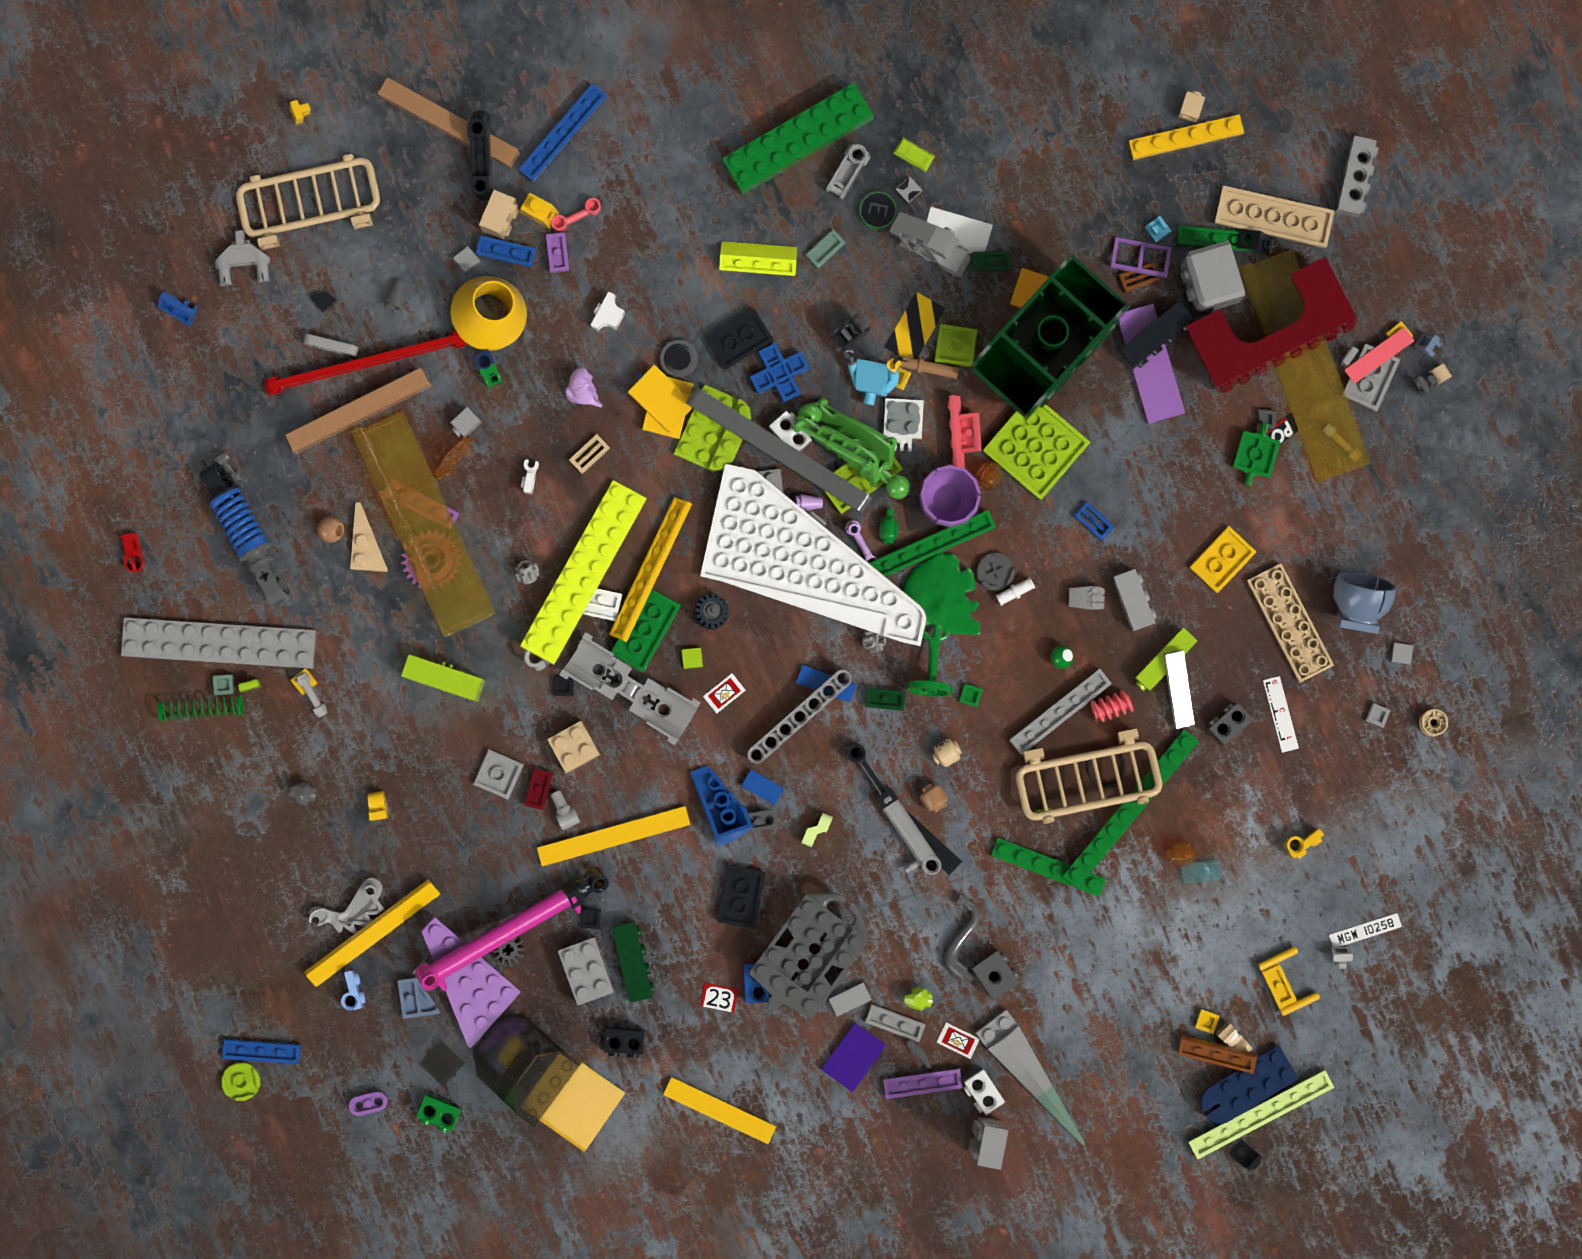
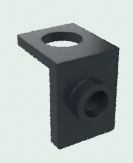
M1241 229L1237 248L1256 250L1264 256H1269L1272 237L1262 231ZM1249 234L1252 235V242L1245 245L1243 242L1244 237Z
M1242 1139L1229 1153L1248 1171L1256 1169L1261 1163L1260 1159L1262 1156ZM1245 1147L1248 1150L1246 1158L1238 1157L1237 1151L1239 1148Z

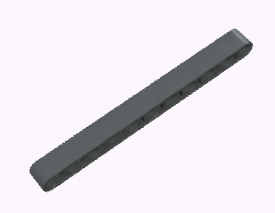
M695 386L685 402L859 513L863 514L873 497Z

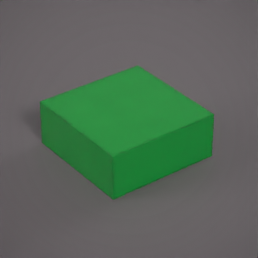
M964 684L959 702L977 708L983 689Z

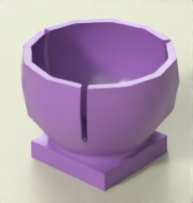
M946 465L935 468L924 478L919 493V500L923 512L933 523L953 527L967 523L978 511L981 499L979 495H981L977 480L966 469Z

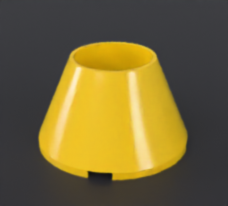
M480 276L467 281L458 289L451 303L450 315L452 325H454L459 337L464 342L480 350L489 349V351L502 349L518 339L526 324L527 309L522 295L511 283L495 276ZM485 295L495 296L506 306L507 316L500 320L486 319L479 314L474 301Z

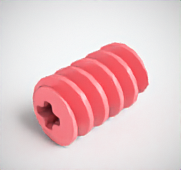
M1123 690L1120 691L1119 696L1113 693L1112 699L1108 695L1105 696V702L1102 698H1098V705L1094 700L1091 701V710L1096 723L1098 718L1105 722V716L1111 720L1112 713L1119 717V711H1122L1125 715L1126 708L1134 712L1130 697Z

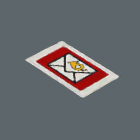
M730 674L703 697L713 710L718 713L746 690L736 677Z
M946 1023L937 1043L971 1059L980 1039Z

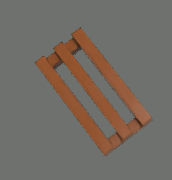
M1155 262L1142 266V269L1152 267L1153 271H1158ZM1126 271L1118 274L1124 293L1161 280L1160 277L1155 276L1127 287V284L1151 275L1141 274L1125 280L1124 277L1135 272Z

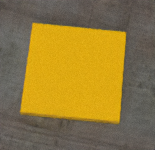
M562 1049L521 1105V1108L585 1152L625 1095V1092Z

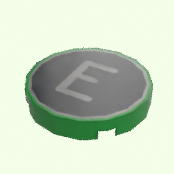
M874 191L867 194L859 206L861 220L867 227L874 230H882L894 222L897 215V206L894 199L884 192Z

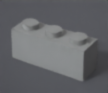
M1136 569L1113 577L1112 580L1131 631L1134 632L1155 624L1154 619H1157L1154 609L1149 607L1148 601H1150L1147 590L1143 591L1141 585L1143 579L1140 572L1137 573Z

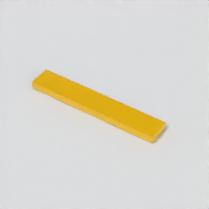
M671 1077L663 1094L766 1144H769L776 1129L775 1125Z

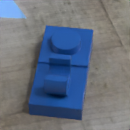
M166 292L160 295L158 308L189 327L193 324L198 306H194L191 309L188 307V300L182 304L176 297Z

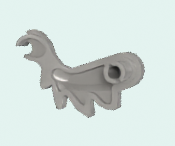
M375 877L367 878L345 911L335 912L320 906L311 908L308 913L310 914L309 922H312L313 917L319 918L317 926L331 923L338 932H342L344 926L351 933H357L358 930L355 924L366 926L373 921L369 915L378 914L384 909V906L378 900L383 890L381 881Z

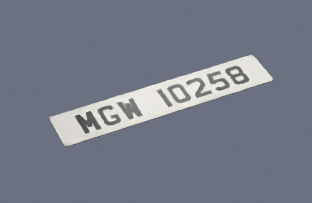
M1396 913L1330 934L1329 937L1333 947H1341L1400 928L1402 925Z

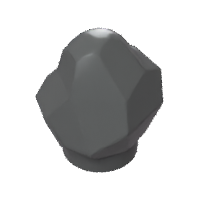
M299 782L289 787L287 794L293 798V801L306 805L309 802L315 801L316 787L310 786L308 782Z

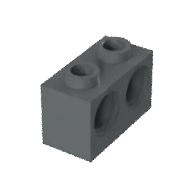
M1230 703L1223 710L1225 713L1220 718L1216 716L1209 722L1211 726L1208 730L1222 746L1228 744L1253 721L1252 717L1239 703L1234 705ZM1234 711L1239 712L1241 715L1239 722L1232 720L1231 716ZM1220 724L1225 725L1227 728L1224 735L1219 734L1217 731V727Z

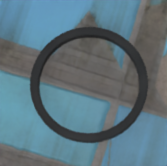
M1117 754L1123 764V771L1120 776V780H1122L1126 771V763L1123 756ZM1088 760V774L1090 778L1097 784V780L1092 776L1090 771L1091 760ZM1117 780L1113 783L1101 784L1102 786H1113L1117 784Z

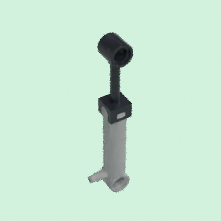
M860 744L850 745L846 751L848 760L860 765L879 794L875 798L876 802L916 859L908 864L904 871L909 873L920 866L928 875L937 874L941 869L940 860L892 788L886 791L865 761L866 751L864 747ZM853 748L861 750L860 758L854 759L851 757L850 752ZM928 860L936 862L935 870L929 871L926 868Z

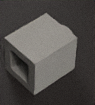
M466 407L450 423L454 426L452 430L458 437L463 435L466 438L482 422Z

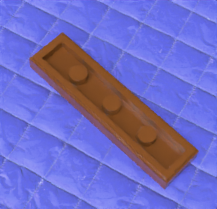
M1185 1035L1181 1037L1178 1055L1252 1074L1255 1072L1258 1056L1256 1053Z

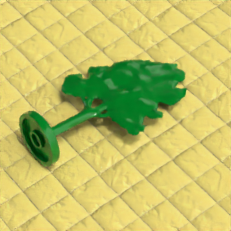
M941 552L934 555L925 563H921L910 575H907L906 582L903 584L904 593L917 602L925 611V627L931 624L934 628L933 636H930L925 628L923 638L929 644L927 680L909 681L906 691L912 694L929 697L951 696L953 687L936 681L939 645L942 640L948 637L949 633L953 635L972 634L973 636L980 633L979 628L981 625L978 619L974 621L969 613L975 612L979 603L976 600L970 602L969 598L965 596L966 592L974 591L975 589L974 573L969 567L961 572L958 566L959 559L954 553L943 554Z

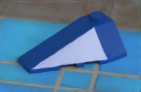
M709 765L690 772L717 847L736 841L753 828L745 807L738 802L733 793L726 788Z

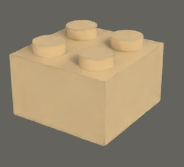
M493 190L479 223L482 232L504 240L505 236L508 237L512 229L510 223L512 219H516L519 213L516 199Z
M582 721L547 739L567 774L601 755Z

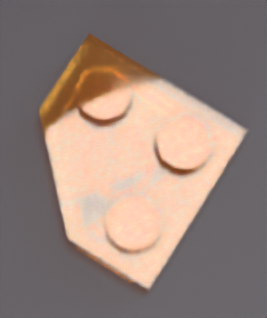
M469 435L447 453L433 476L435 479L440 481L444 476L448 478L454 471L453 467L461 460L462 456L465 457L471 451L470 445L473 439Z

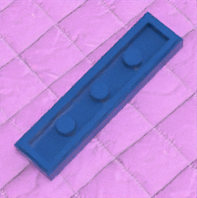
M223 1039L222 1059L300 1064L301 1044Z

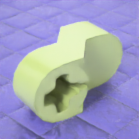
M822 813L818 825L807 828L802 844L812 847L817 834L827 833L833 816Z

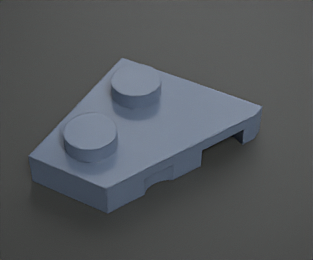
M417 978L398 980L403 1019L440 1014V1010L427 991L420 985Z

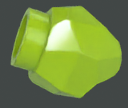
M919 986L903 997L904 1003L915 1010L922 1011L925 1007H931L932 993Z

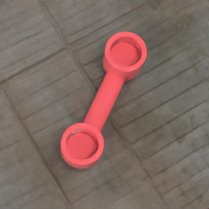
M590 198L586 201L584 209L566 218L562 215L554 216L551 220V225L556 231H565L567 225L587 215H597L601 210V204L598 199Z

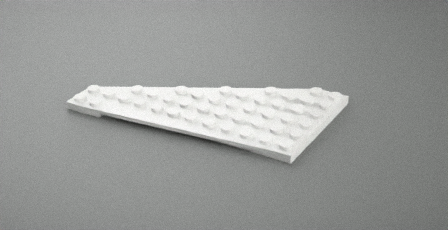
M725 464L700 576L723 581L900 642L921 646L926 624V614L917 602L757 471Z

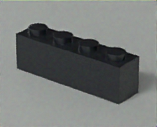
M1178 301L1122 347L1119 353L1133 369L1137 366L1141 368L1148 362L1147 358L1153 354L1155 357L1163 350L1161 346L1166 342L1171 344L1177 339L1176 334L1181 330L1185 332L1187 330L1186 326L1191 324L1190 322L1193 321L1194 317Z

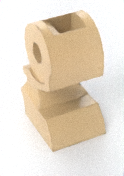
M1226 1022L1215 1033L1220 1040L1227 1043L1228 1047L1248 1052L1253 1049L1229 1022Z

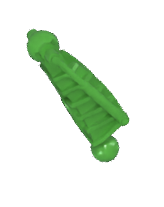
M820 398L817 402L806 403L800 407L796 422L792 425L794 432L803 431L814 437L816 442L818 441L827 450L830 449L836 453L838 458L842 457L848 462V466H853L860 472L859 475L861 477L864 476L870 482V486L874 487L882 480L887 484V493L891 497L902 499L910 492V482L902 475L893 476L889 473L893 465L896 444L898 443L895 437L889 438L859 420L850 418L830 407L825 398ZM820 421H823L827 426L822 425L821 427H819L817 424H819Z

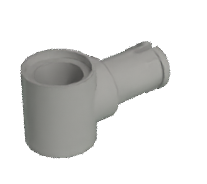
M561 791L550 795L557 808L556 818L563 831L580 823L575 809L567 804Z

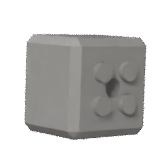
M1229 240L1190 251L1180 265L1182 271L1180 275L1183 284H1186V296L1188 301H1191L1194 312L1202 314L1237 304L1245 296V290Z

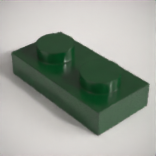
M1010 251L972 252V272L1011 271Z
M867 688L865 708L904 711L905 691Z

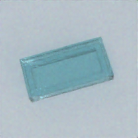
M1220 860L1181 864L1183 884L1222 879Z

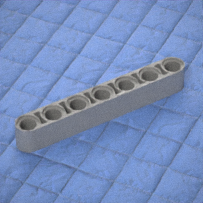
M847 670L836 672L748 751V759L755 764L767 759L845 690L852 682V675ZM841 673H846L849 677L848 682L845 684H841L838 681V676ZM826 686L834 688V694L830 697L824 695V688ZM814 698L820 702L819 707L815 710L809 706V702ZM798 711H802L805 714L803 722L795 720V714ZM784 724H788L791 727L788 735L781 733L780 729ZM769 737L776 739V745L773 748H769L766 745V740ZM756 749L762 753V757L758 761L752 758V752Z

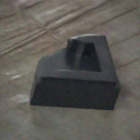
M317 293L310 297L322 313L337 302L336 298L327 293Z

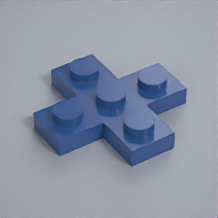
M776 343L758 351L766 366V369L750 376L758 395L775 386L784 403L801 395L793 377L810 369L802 352L800 351L783 359Z

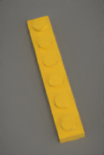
M1239 114L1129 140L1128 143L1132 159L1136 160L1242 135L1244 130Z

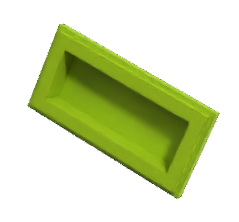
M902 137L893 154L924 172L927 171L935 155Z

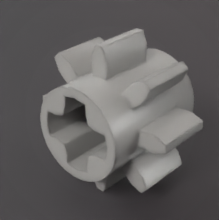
M529 560L521 561L517 566L518 568H515L517 580H523L525 584L533 583L536 581L537 576H539L537 563L532 564Z
M866 631V636L862 639L864 648L870 649V653L882 651V646L886 644V637Z

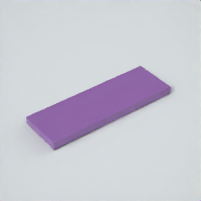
M1153 304L1126 311L1121 317L1119 327L1125 345L1157 320ZM1165 344L1161 346L1163 350L1155 357L1152 354L1147 358L1148 362L1143 367L1139 368L1137 366L1135 369L1132 368L1148 424L1185 414Z

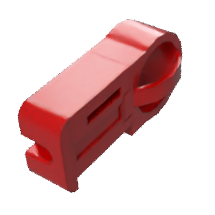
M129 533L121 535L120 539H123L122 545L124 554H126L123 555L125 568L132 573L141 572L145 566V561L138 534ZM134 556H138L141 560V566L138 569L136 568ZM129 559L131 560L133 570H131L128 566Z

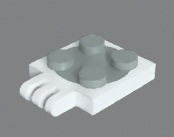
M885 399L883 434L889 438L895 437L898 443H900V451H904V444H908L907 451L911 452L912 439H922L923 400Z

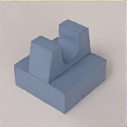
M1424 331L1414 348L1433 357L1435 355L1432 351L1433 348L1440 347L1442 344L1439 342L1440 338L1436 334Z

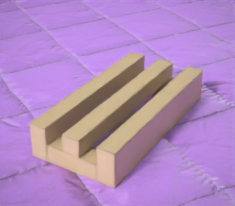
M596 434L569 461L583 474L610 447ZM598 440L599 443L577 463L575 460ZM601 446L604 447V449H602V450H601L591 461H589L583 468L580 467V466H581L588 458H590Z

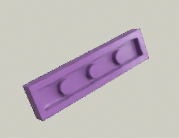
M960 1068L883 1079L886 1099L963 1088Z

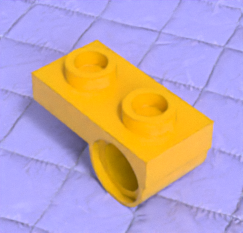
M1316 829L1303 840L1300 837L1292 836L1286 839L1284 847L1291 859L1296 857L1300 859L1307 853L1306 849L1311 845L1315 847L1322 841L1321 837L1324 834L1320 829ZM1294 839L1299 843V847L1295 851L1290 848V842Z

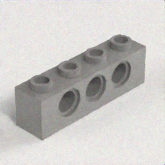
M1355 135L1351 139L1335 213L1358 217L1361 213H1364L1366 202L1363 200L1365 194L1368 195L1370 183L1367 182L1369 176H1372L1374 171V165L1371 164L1373 158H1376L1378 153L1376 140ZM1357 156H1365L1366 162H1359ZM1359 173L1362 176V181H1356L1353 174ZM1349 192H1356L1358 199L1350 198Z

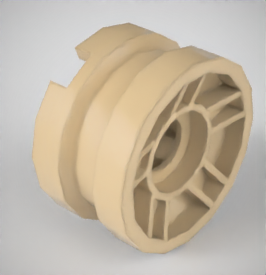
M1428 710L1419 719L1420 730L1426 736L1434 737L1441 735L1448 727V718L1441 710ZM1436 719V726H1432L1430 721Z

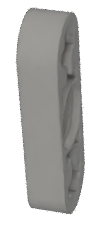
M305 334L303 344L353 357L357 356L359 348L351 344L310 334Z

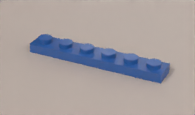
M592 83L518 170L534 183L603 103L607 95Z

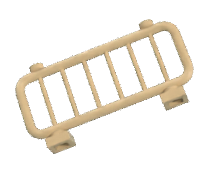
M348 154L342 157L343 161L265 179H261L260 175L251 176L249 178L250 182L242 184L236 192V201L244 232L253 238L262 237L257 239L258 245L261 250L280 246L279 238L273 234L355 216L351 217L354 229L372 226V217L366 213L375 210L380 203V194L372 163L366 158H354L353 154ZM363 165L366 168L373 198L370 204L360 206L352 169L353 166ZM344 168L349 169L357 207L342 210L334 176L335 170ZM330 172L338 212L323 215L315 175ZM311 176L320 216L305 219L296 179ZM293 180L301 220L286 223L278 183ZM274 184L282 224L267 227L259 188ZM256 189L264 226L263 229L253 230L250 228L243 197L247 190Z
M1137 729L1118 732V743H1124V745L1041 762V760H1044L1043 748L1025 751L1023 755L1025 764H1030L1021 767L1016 774V784L1024 815L1031 820H1043V824L1054 822V817L1135 800H1137L1138 804L1148 803L1149 797L1156 796L1162 789V778L1154 748L1146 742H1135L1138 740L1139 735ZM1144 749L1148 753L1155 782L1153 789L1142 790L1134 750ZM1130 752L1139 792L1124 795L1115 754ZM1111 755L1120 796L1105 799L1096 758ZM1092 759L1101 800L1086 803L1077 762ZM1073 763L1082 804L1067 807L1058 766ZM1054 767L1063 808L1048 811L1039 770ZM1036 772L1044 812L1034 813L1030 810L1023 780L1025 773Z

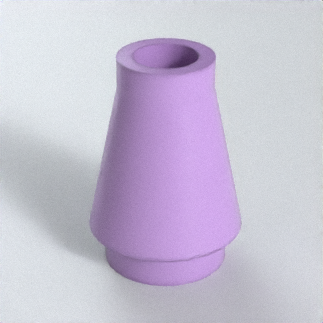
M804 494L794 497V502L804 511L821 509L823 507L822 497Z

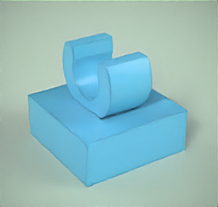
M1161 216L1144 227L1155 243L1171 232Z

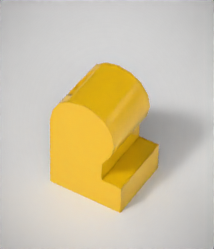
M384 791L368 793L369 821L389 818Z

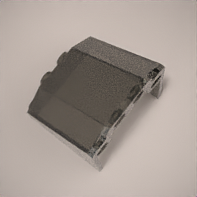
M524 1013L498 1017L480 1038L479 1043L473 1048L477 1077L520 1118L533 1127L538 1124L541 1117L585 1060Z

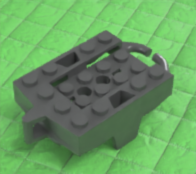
M816 893L804 896L749 972L772 995L767 1007L769 1013H773L782 1004H785L813 1019L869 941L863 915L854 903L848 908L854 915V922L847 924L827 909V904L831 901L843 904L847 899L838 893ZM788 928L794 937L788 946L775 945L779 938H784L785 934L783 932ZM824 932L825 934L827 933V936L821 941L820 937ZM812 943L820 945V951L817 954H812L809 951V946ZM800 959H806L809 962L807 969L802 970L798 967ZM833 965L842 968L839 973L834 972L832 977L835 979L829 984L824 975ZM795 972L799 973L793 981L791 977L794 975Z

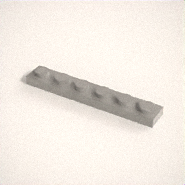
M1101 669L1097 670L1009 741L1021 755L1024 754L1025 751L1033 747L1112 683Z

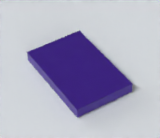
M854 1023L821 1070L853 1092L881 1054L886 1044L857 1023Z

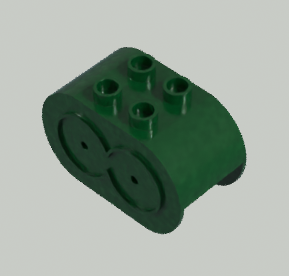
M1072 254L992 339L969 369L1024 419L1028 420L1039 408L1042 409L1078 368L1104 342L1120 323L1121 317L1131 305L1126 303Z

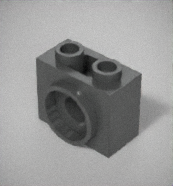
M997 950L971 967L993 1000H996L1018 985L1019 981L1017 979L1020 978L1014 968L1010 969L1006 964L1009 960L1003 952L999 953ZM992 971H997L999 974V978L995 982L989 980V973Z

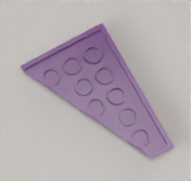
M435 916L421 930L434 962L466 944ZM482 957L444 978L447 986L445 991L469 1048L479 1040L521 992Z

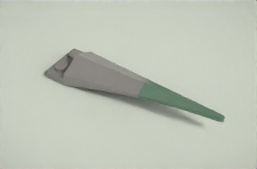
M1006 1009L975 1033L987 1049L1085 1146L1082 1137L1020 1027Z

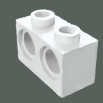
M786 411L769 428L779 439L801 451L812 442L810 435L803 431L796 433L792 430V425L796 422L797 417L793 413L789 414ZM789 421L791 423L790 429H781V422ZM801 435L804 441L802 444H795L793 437Z
M983 1068L964 1080L966 1085L963 1088L969 1097L973 1095L977 1101L974 1105L979 1113L984 1112L987 1115L1005 1103ZM979 1079L982 1081L981 1089L975 1090L972 1088L974 1080ZM985 1096L993 1097L992 1105L985 1106L983 1104Z

